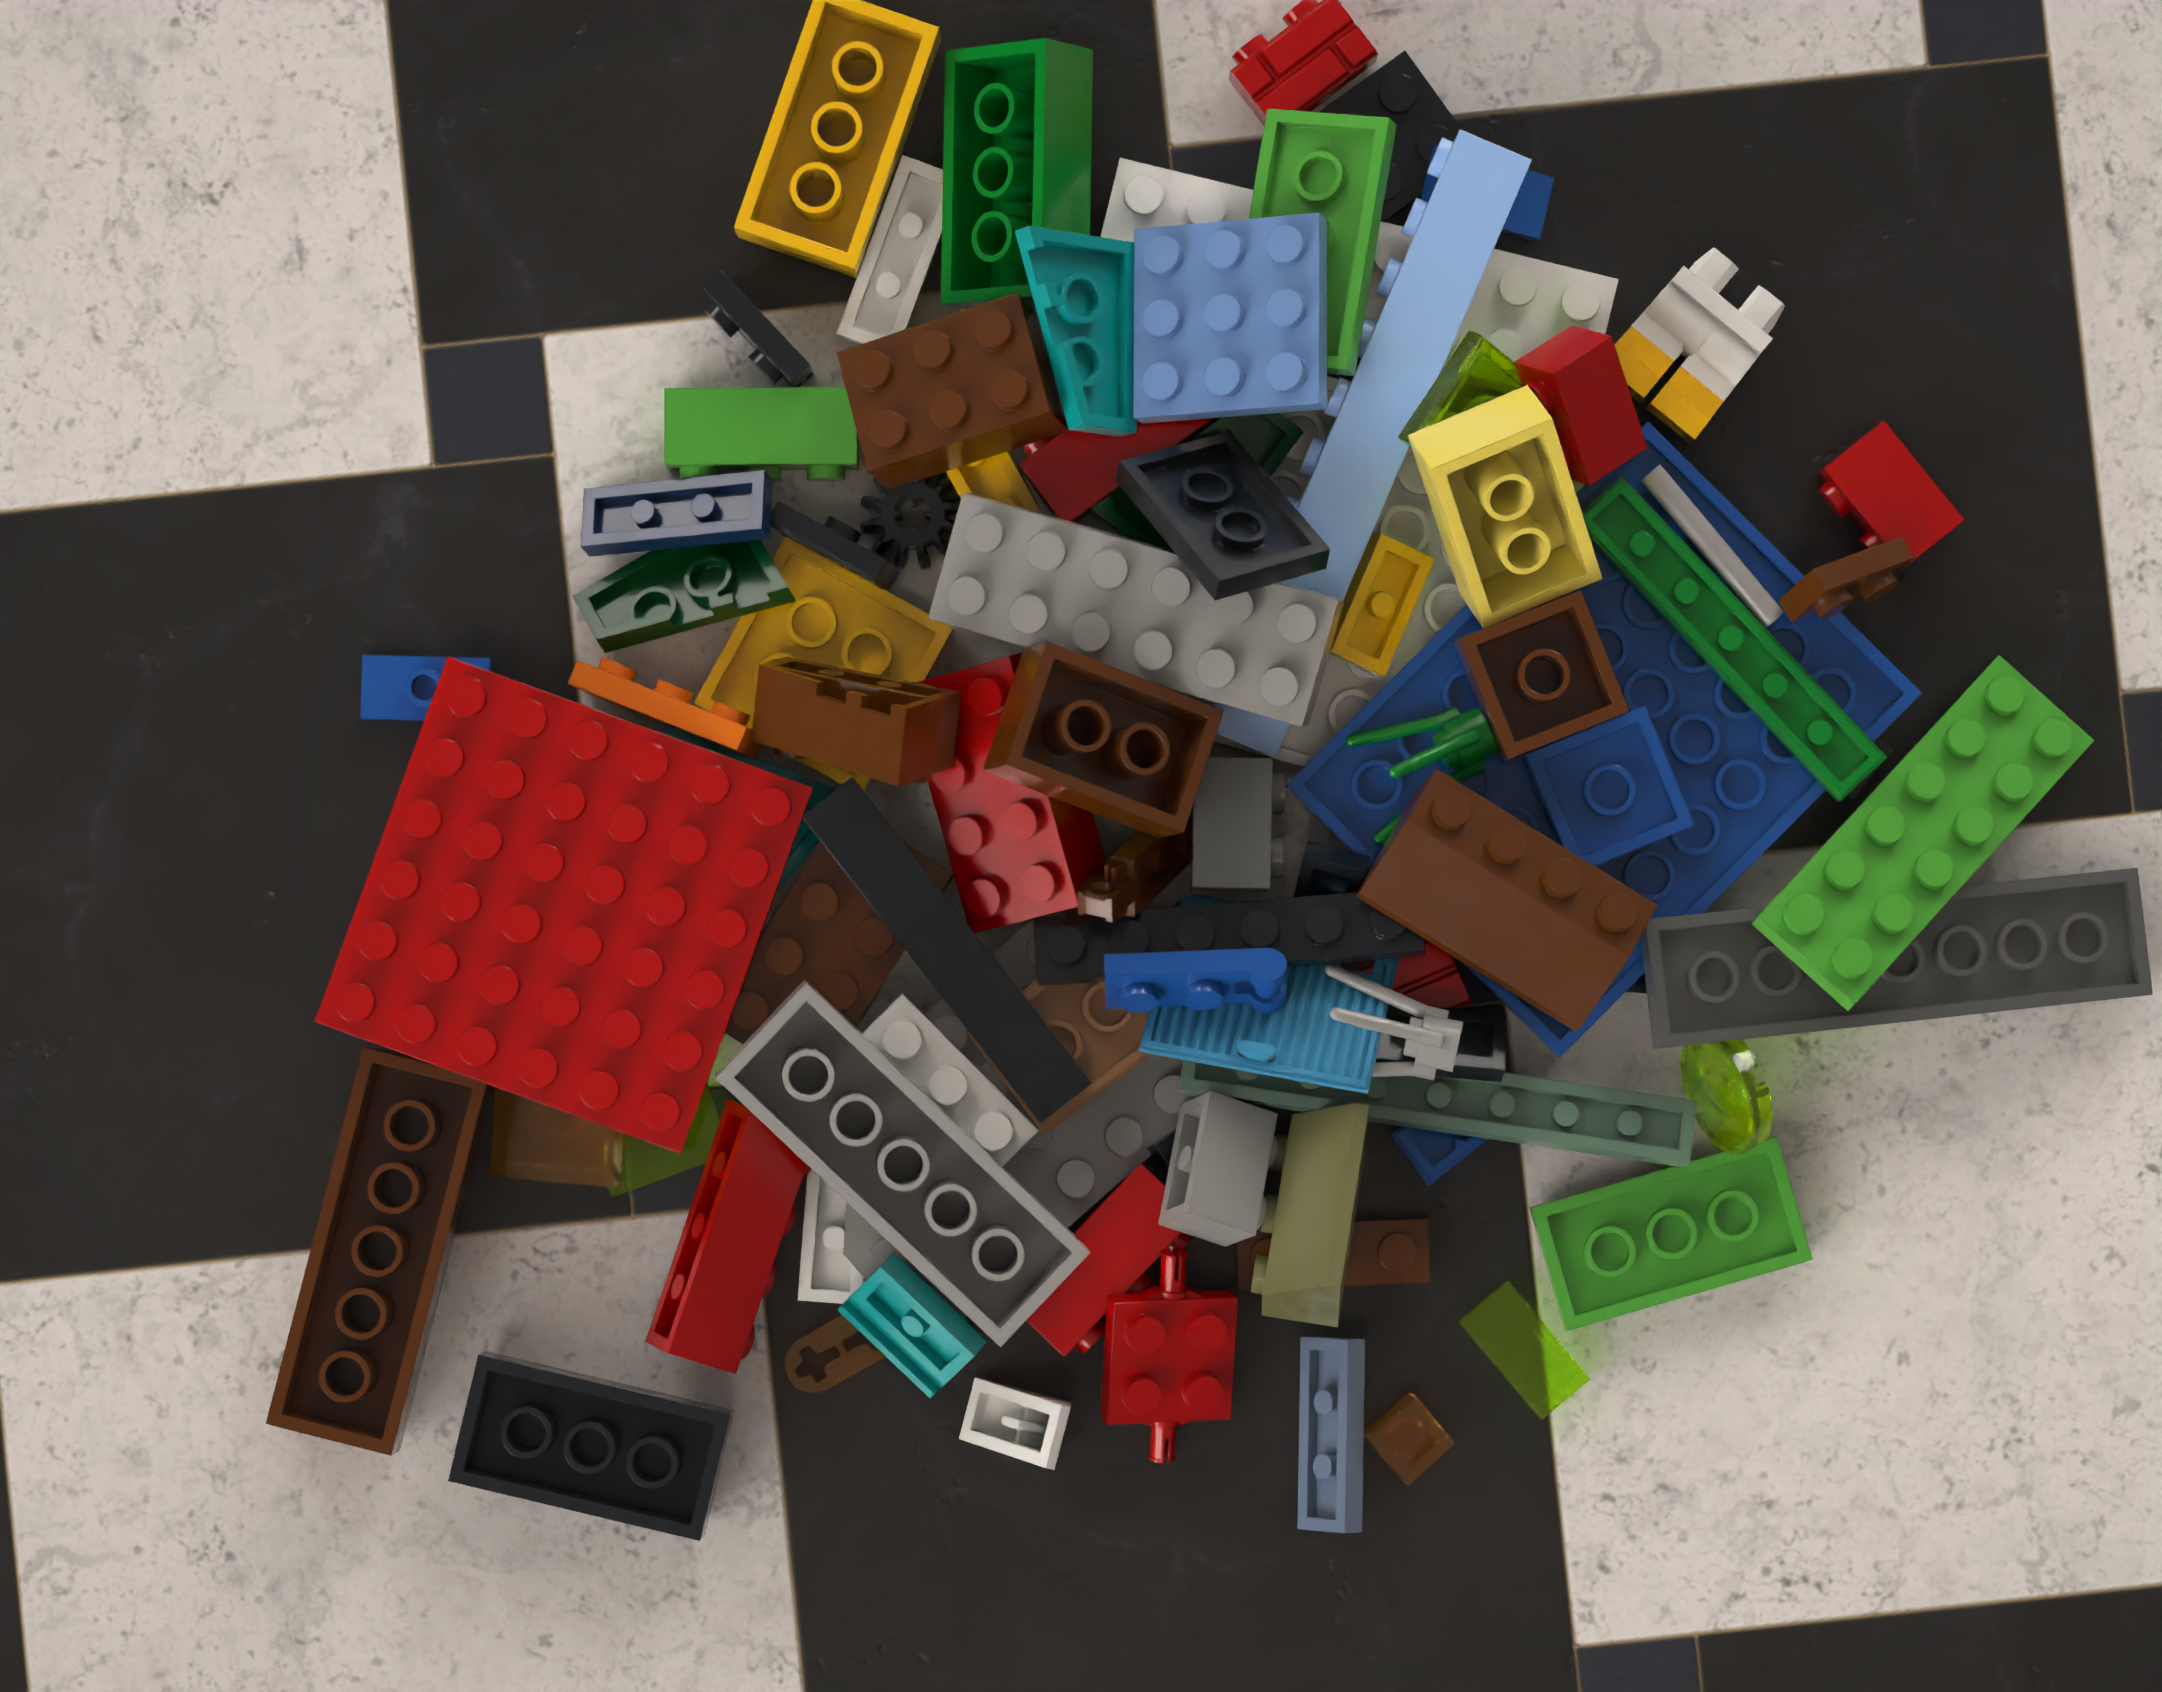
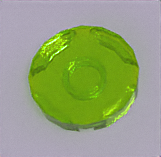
M1742 1040L1683 1046L1680 1060L1682 1085L1687 1099L1697 1100L1695 1118L1702 1131L1716 1147L1728 1154H1743L1763 1144L1769 1138L1773 1121L1772 1100L1766 1083L1757 1084L1751 1071L1752 1068L1758 1066L1753 1052Z

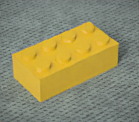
M862 0L812 1L734 225L738 238L857 278L941 42L938 26Z

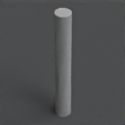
M1661 464L1641 480L1644 486L1765 628L1784 613L1781 607Z

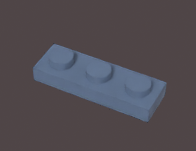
M1325 1336L1300 1337L1297 1529L1334 1533L1362 1532L1365 1339Z

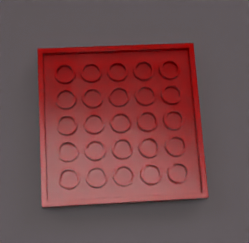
M447 656L314 1022L682 1154L803 819L801 816L807 810L814 788Z

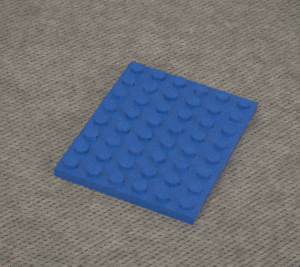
M1649 422L1641 428L1647 449L1592 485L1585 484L1576 493L1581 511L1583 512L1622 476L1738 598L1641 482L1645 476L1661 464L1783 611L1784 609L1779 600L1804 577ZM1592 543L1603 579L1549 602L1581 590L1629 712L1646 706L1694 822L1692 827L1595 867L1657 904L1650 919L1704 913L1826 789ZM1467 604L1285 785L1351 852L1370 856L1369 870L1385 842L1383 844L1375 843L1373 839L1374 834L1404 810L1412 794L1435 769L1450 775L1458 766L1448 770L1440 759L1399 778H1393L1389 774L1392 766L1433 747L1432 734L1441 731L1440 729L1354 747L1348 746L1345 739L1350 734L1368 731L1369 729L1434 716L1454 706L1460 714L1476 707L1481 711L1454 644L1459 638L1483 629ZM1784 611L1778 619L1766 628L1873 742L1922 694L1841 612L1824 620H1821L1818 614L1815 613L1791 622ZM1528 753L1503 763L1499 754H1496L1482 761L1485 767L1484 772L1461 783L1560 844L1524 758V755ZM1639 938L1629 959L1581 1028L1575 1032L1463 963L1558 1058L1644 974L1641 939Z

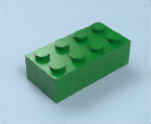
M1042 38L945 50L941 305L968 309L1018 292L1036 310L1015 230L1027 226H1035L1090 235L1093 49Z

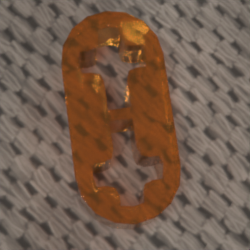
M840 1315L804 1335L791 1345L785 1356V1371L788 1379L796 1388L804 1392L818 1393L835 1386L878 1362L885 1355L878 1349L873 1350L868 1343H862L848 1351L843 1340L852 1336L858 1330L843 1315ZM836 1345L841 1356L828 1362L824 1367L827 1375L824 1380L817 1381L812 1374H806L802 1377L798 1373L796 1366L804 1360L801 1349L811 1346L815 1353H821Z

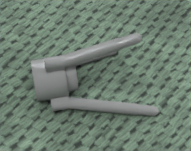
M1328 964L1326 966L1325 972L1328 976L1418 1017H1411L1410 1024H1405L1338 1007L1330 1011V1016L1333 1020L1406 1039L1403 1055L1414 1057L1415 1061L1376 1062L1372 1077L1415 1076L1434 1081L1436 1069L1453 1072L1463 1022L1448 1019L1449 1010L1422 1004L1337 965Z

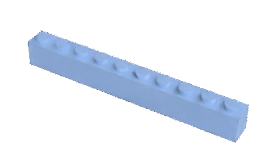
M1461 129L1458 131L1454 142L1443 137L1441 138L1427 171V174L1438 178L1428 202L1417 197L1414 201L1401 234L1412 238L1404 260L1401 262L1390 258L1376 290V294L1387 298L1377 322L1366 317L1364 318L1358 354L1361 360L1356 369L1355 376H1353L1351 382L1339 377L1327 409L1324 412L1336 417L1326 441L1314 437L1299 471L1310 477L1301 500L1299 501L1288 496V500L1330 548L1327 568L1282 582L1344 599L1409 448L1408 435L1414 433L1418 427L1530 166L1531 159ZM1202 698L1201 702L1224 710L1216 734L1276 758L1289 728V723Z

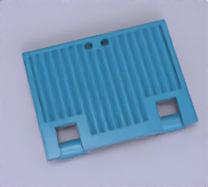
M1191 894L1190 897L1184 896L1183 901H1176L1175 907L1233 901ZM1399 958L1375 960L1372 975L1360 972L1354 973L1389 989H1393ZM1331 963V964L1337 965V966H1339V967L1342 968V964H1343V963ZM1328 964L1287 967L1286 1004L1276 1013H1260L1254 1010L1250 1004L1219 1005L1209 1010H1195L1187 1006L1155 1007L1148 1011L1139 1052L1368 1094L1382 1033L1333 1020L1330 1016V1011L1338 1007L1386 1019L1389 1004L1328 976L1325 972ZM1268 1059H1275L1273 1062H1268Z

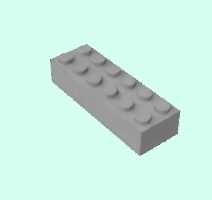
M963 493L928 619L1024 647L1048 641L1165 688L1304 727L1309 725L1345 600L1284 582L1214 600L1172 550L978 494Z
M805 979L715 1073V1078L1000 1347L1091 1253L1079 1238Z

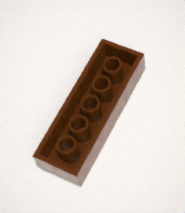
M374 1047L362 1048L266 1424L390 1456L400 1451L493 1086L413 1057Z

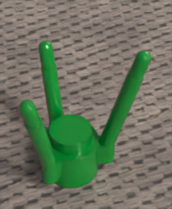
M1454 706L1434 716L1369 729L1368 731L1350 734L1345 739L1348 746L1354 747L1440 729L1441 731L1432 734L1433 747L1411 756L1390 768L1389 774L1393 778H1399L1441 759L1448 770L1458 766L1448 776L1459 783H1463L1465 780L1485 771L1483 760L1498 754V748L1492 731L1477 707L1460 714ZM1402 812L1374 834L1373 839L1375 843L1383 844L1387 841Z

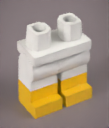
M1714 247L1695 261L1690 269L1683 266L1614 344L1630 395L1639 403L1680 354L1686 358L1646 409L1689 444L1697 438L1718 408L1773 339L1768 333L1775 326L1785 307L1780 300L1760 285L1756 287L1739 309H1736L1719 295V292L1739 268Z

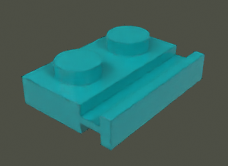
M894 1252L837 1309L929 1398L934 1396L943 1385L953 1378L988 1342L962 1315L944 1301L923 1281L916 1271L911 1269Z

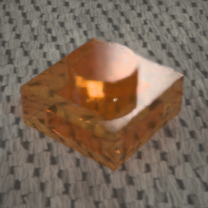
M1410 1392L1364 1432V1438L1399 1480L1407 1486L1455 1444L1453 1439L1418 1397Z

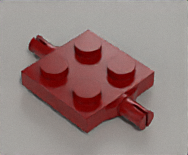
M1165 1248L1160 1251L1159 1286L1151 1287L1140 1293L1107 1294L1100 1416L1107 1425L1143 1423L1151 1426L1150 1453L1148 1458L1155 1463H1164V1459L1167 1463H1172L1176 1460L1177 1426L1191 1421L1231 1418L1238 1297L1231 1289L1199 1291L1186 1286L1188 1252L1180 1248H1173L1172 1251L1169 1248Z

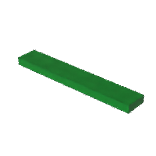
M1622 476L1582 512L1591 542L1837 802L1843 800L1887 758Z

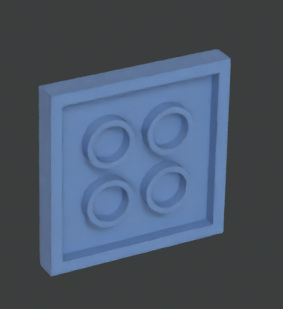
M1320 213L1134 229V419L1144 424L1327 409V219Z

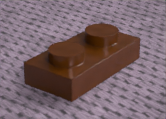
M1900 536L1812 569L1779 602L1791 622L1815 613L1818 614L1821 620H1824L1847 608L1857 597L1862 596L1864 601L1869 603L1892 591L1899 584L1895 575L1915 557L1903 537Z

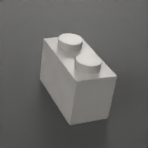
M1213 1091L1181 1103L1158 1225L1224 1247L1255 1236L1256 1231L1263 1223L1267 1210V1200L1263 1193L1267 1171L1273 1164L1278 1149V1140L1274 1136L1278 1114Z

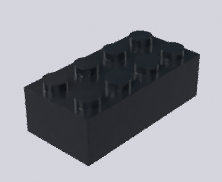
M485 1351L479 1354L448 1481L700 1541L706 1532L734 1410Z

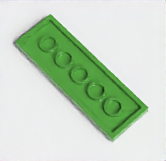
M1998 655L1753 921L1752 925L1842 1007L1849 1011L2094 742V739L2006 660Z

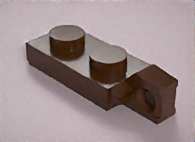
M1191 813L1184 833L1157 838L1137 830L1119 848H1116L1104 863V874L1088 876L1077 891L1078 914H1089L1106 918L1108 922H1113L1123 915L1136 917L1191 863Z

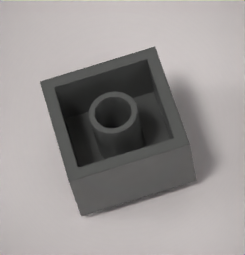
M1208 758L1191 809L1190 890L1267 892L1270 889V878H1280V876H1283L1284 842L1283 838H1271L1272 814L1281 815L1284 812L1285 773H1273V758Z

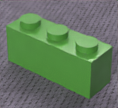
M846 387L664 388L665 466L669 471H679V479L718 475V471L750 472L765 470L774 482L782 480V470H807V480L843 481L845 480V470H859V437Z

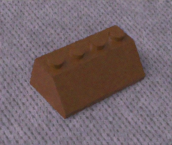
M1435 769L1412 794L1356 894L1357 898L1575 1032L1581 1028L1629 959L1657 907V904L1438 769Z

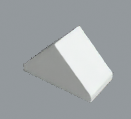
M975 1377L959 1439L1043 1468L1055 1470L1071 1409V1402Z

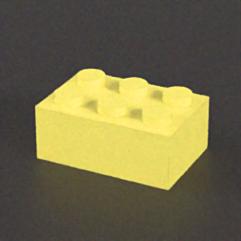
M1528 385L1408 435L1459 593L1483 629L1603 579L1553 419Z

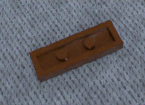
M1428 1218L1355 1220L1345 1286L1430 1283ZM1261 1226L1256 1231L1255 1236L1236 1243L1238 1290L1251 1289L1256 1255L1269 1256L1272 1234L1261 1232Z

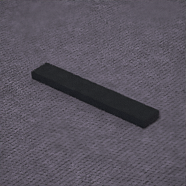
M853 777L801 816L1040 1123L1091 1084L1087 1076Z

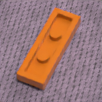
M602 657L598 668L579 660L576 661L567 684L589 695L660 723L670 724L678 729L700 738L703 737L718 743L722 747L756 760L762 744L751 741L752 729L746 727L750 715L716 701L711 712L690 705L694 693L658 679L654 690L634 682L638 671Z

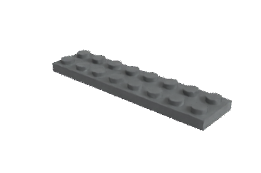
M2138 868L1962 886L1849 1011L1842 1007L1752 925L1753 921L1766 907L1652 918L1647 923L1640 937L1653 1049L2153 995Z

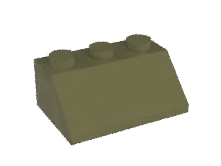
M1356 1102L1295 1113L1291 1116L1289 1134H1276L1278 1149L1275 1160L1271 1165V1172L1282 1173L1279 1195L1266 1194L1267 1210L1261 1224V1232L1271 1233L1272 1238L1269 1256L1256 1255L1251 1293L1262 1294L1261 1316L1338 1327L1367 1147L1370 1104Z

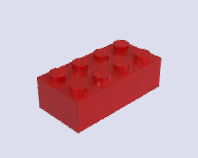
M1022 653L917 682L961 691L953 767L929 775L928 785L967 924L974 933L1078 907L1077 891L1088 876L1104 874L1105 857L1092 812L983 771Z

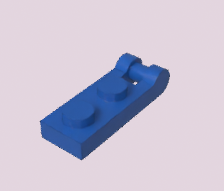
M1249 948L1104 954L1106 1009H1123L1128 1012L1142 1013L1150 1011L1155 1007L1187 1006L1195 1010H1209L1219 1005L1250 1004L1254 1010L1260 1013L1271 1014L1281 1010L1286 1004L1287 962L1284 955L1276 949Z

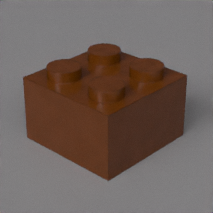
M1581 590L1461 637L1454 643L1482 714L1492 731L1502 763L1629 712Z

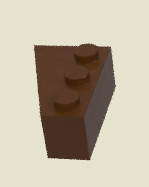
M785 657L759 665L751 741L773 747L774 754L781 757L815 760L895 786L906 783H925L928 781L929 775L953 767L961 691Z

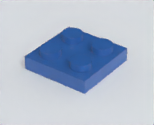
M1646 706L1524 755L1560 845L1594 866L1694 826Z

